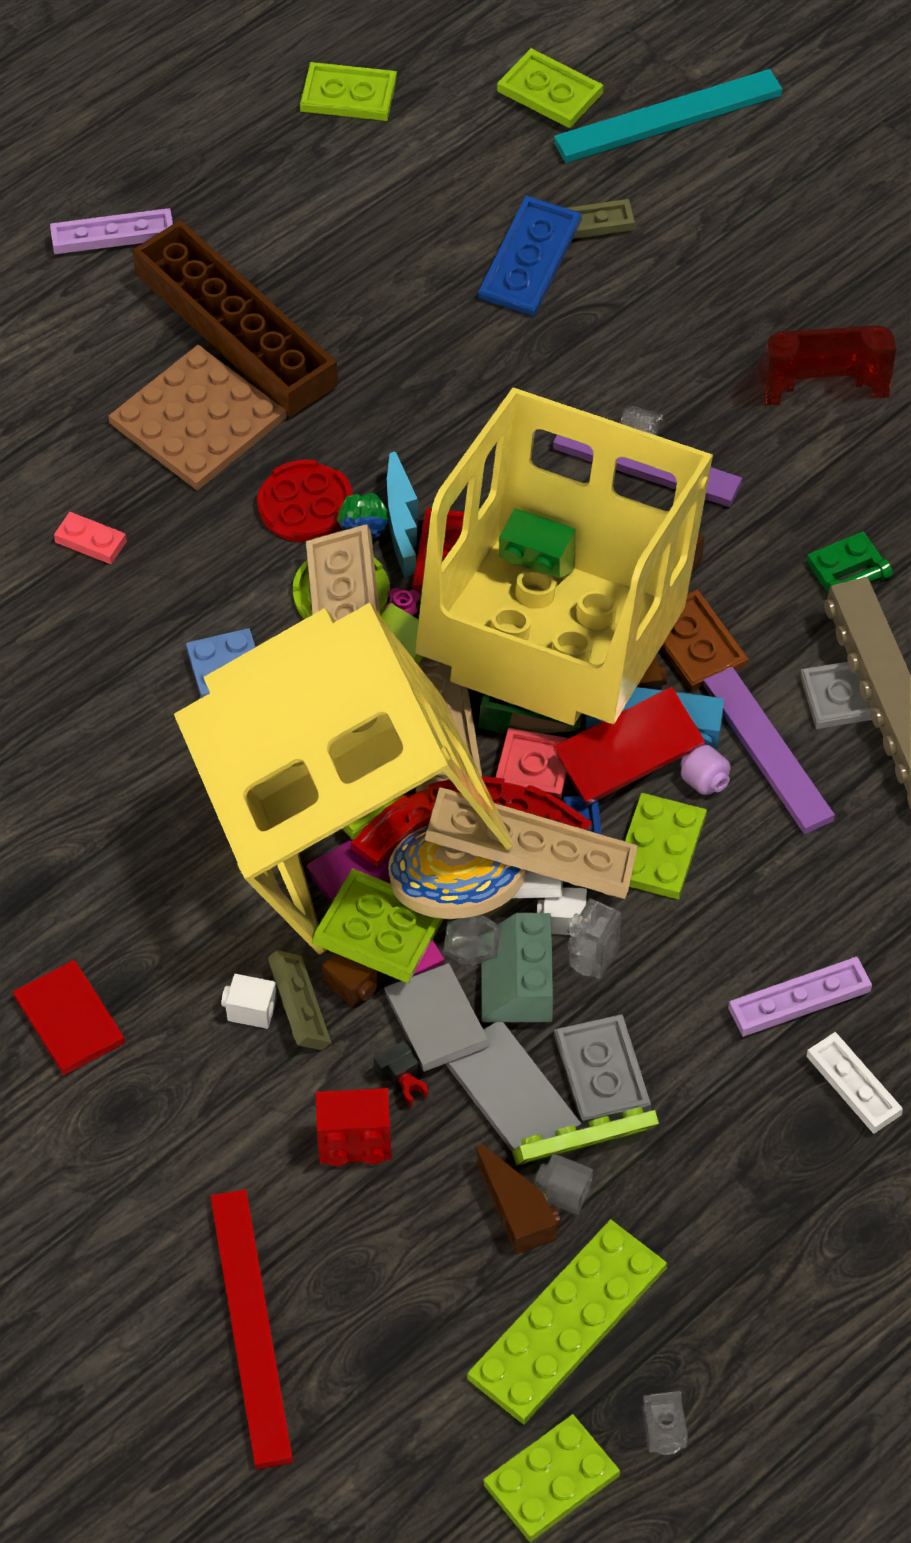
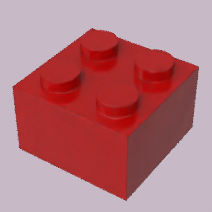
M388 1088L316 1092V1120L320 1164L328 1163L331 1166H342L348 1162L379 1164L385 1160H392Z

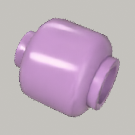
M709 745L700 746L682 757L680 763L681 776L698 793L709 795L722 791L728 785L730 780V763L713 747Z

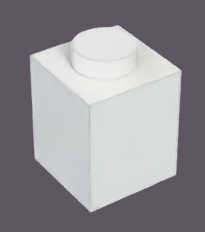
M563 887L562 897H545V900H538L537 913H551V934L585 936L587 889Z
M234 974L231 986H225L221 1001V1005L226 1007L227 1020L268 1029L277 1001L276 983L274 981Z

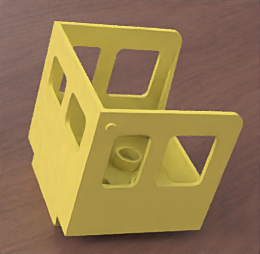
M512 388L440 487L435 497L430 518L415 654L452 666L450 682L574 726L581 713L614 724L685 608L713 454ZM542 429L590 446L594 453L590 481L582 483L536 467L531 459L535 430ZM497 443L491 490L488 498L479 509L484 464L489 452ZM625 457L669 472L675 476L677 485L673 506L670 511H664L620 496L615 492L613 485L618 458ZM468 483L462 532L458 541L442 562L447 515L450 507ZM514 508L575 529V567L572 573L561 578L549 574L544 575L535 569L520 564H512L499 557V536Z
M370 602L338 621L324 608L204 676L203 678L210 694L174 714L245 880L319 955L326 952L327 949L312 944L314 933L319 925L299 852L444 771L507 850L514 847L512 839L442 695ZM278 866L293 903L280 889L271 870L272 867Z

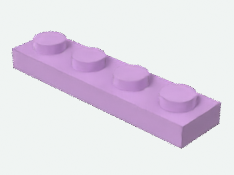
M168 208L51 223L54 254L144 243L171 226L173 222L171 210Z
M854 957L729 1001L728 1009L742 1037L869 993L871 992L872 983L858 957Z

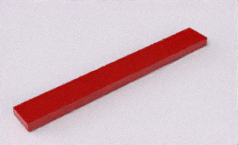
M244 1189L210 1195L255 1468L257 1470L293 1463L247 1191Z

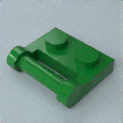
M864 531L807 554V564L828 594L831 585L868 577L870 582L878 578L884 580L893 575L891 565L886 559L881 557ZM867 566H871V568H869V569H867V570H864V571H862V572H860V573H857V574H855V575H852V576H850V577H848V578H845V579H843V580H841V581L838 580L839 578L844 577V576H846V575H848V574H851V573H853V572H856V571H858V570H860V569H863V568H865V567H867Z

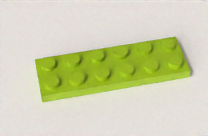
M610 1219L467 1373V1380L525 1425L667 1269V1262Z

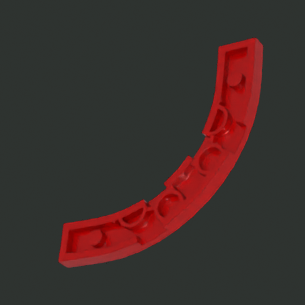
M481 776L493 802L587 831L592 829V822L563 801L531 785H528L526 788L517 784L507 783L504 778ZM448 779L429 784L428 789L409 797L405 795L386 807L351 842V849L378 868L393 853L397 845L404 838L429 824L439 787L458 793L461 792Z

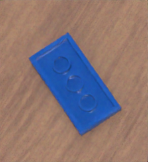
M525 196L478 291L479 299L535 317L580 225L582 213Z

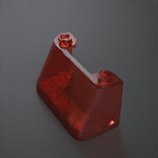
M862 326L785 331L773 334L760 356L759 372L765 406L780 405L781 396L784 391H794V379L854 375L856 387H862V384L872 389L873 398H888L896 354L893 333L883 326Z

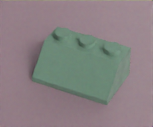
M515 913L481 935L482 1022H552L551 913Z

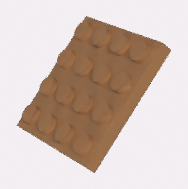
M197 345L109 415V423L198 491L283 422L287 415L283 407L201 346Z

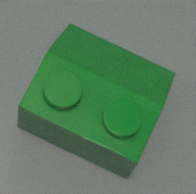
M514 508L499 536V557L509 563L535 569L541 574H549L561 578L572 573L575 567V529Z

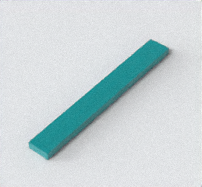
M768 69L555 135L554 144L565 163L780 97L782 96V87L772 71Z

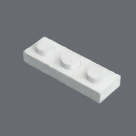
M836 1032L808 1049L807 1058L873 1134L902 1115L903 1108Z

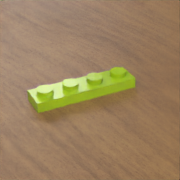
M642 1107L621 1113L623 1119L610 1122L609 1116L589 1121V1128L578 1131L575 1125L555 1130V1137L543 1140L541 1134L520 1140L522 1145L512 1151L515 1163L520 1165L650 1130L659 1124L656 1112L653 1110L644 1113Z

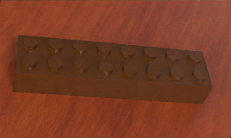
M181 219L132 250L135 274L261 392L283 407L289 418L338 386L337 361Z

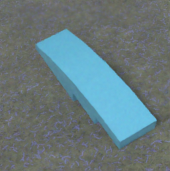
M392 452L389 454L387 473L389 527L394 551L405 578L414 575L416 567V554L412 547L417 546V526L414 520L418 519V499L396 452Z

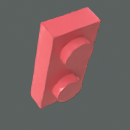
M72 512L68 513L54 534L56 543L108 564L113 563L127 542L125 533Z

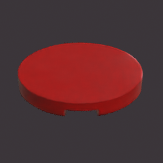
M317 460L291 461L275 468L261 488H259L257 495L258 512L264 525L275 535L294 542H306L336 533L341 529L340 523L337 521L339 508L343 505V501L347 496H353V491L347 477L340 470L336 471L328 466L318 464Z

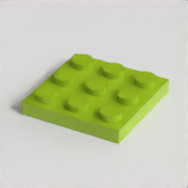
M352 868L315 931L312 944L409 984L443 918L426 916L409 909L394 895L390 883Z

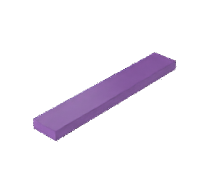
M560 435L556 436L553 442L554 450L593 462L594 453L590 446ZM625 457L618 458L616 470L676 490L677 480L673 474ZM711 467L705 500L731 507L742 484V477Z
M731 667L704 679L703 687L710 697L724 698L723 716L804 835L833 822L835 814L734 668Z

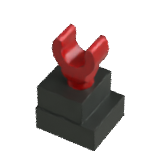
M404 1040L374 1057V1073L381 1082L389 1078L395 1088L401 1086L404 1091L403 1099L408 1106H413V1097L410 1095L411 1091L418 1090L424 1098L428 1097L427 1085L415 1078L418 1076V1061Z

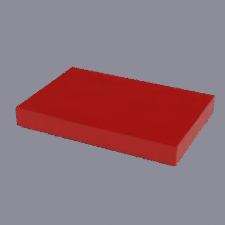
M75 959L13 991L15 1000L63 1076L125 1044L123 1034Z

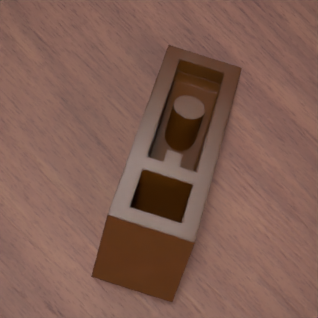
M477 1146V1166L515 1254L517 1255L556 1241L557 1226L561 1225L556 1206L554 1204L549 1206L544 1193L486 1146Z

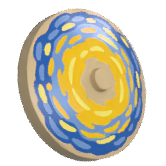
M428 825L404 838L397 845L389 860L390 884L397 899L417 913L443 919L473 917L502 906L520 890L527 874V870L508 866L494 860L474 856L467 852L426 841L424 839Z

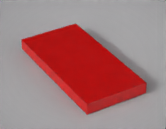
M670 687L622 711L614 724L603 721L555 745L554 752L587 806L691 753L694 749L704 746L705 740L673 687Z

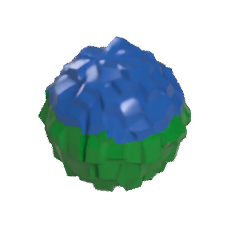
M368 493L363 496L353 494V496L349 495L344 499L343 505L339 508L337 521L340 523L342 530L367 524L373 539L379 537L385 530L388 521V510L385 508L383 501L374 493Z

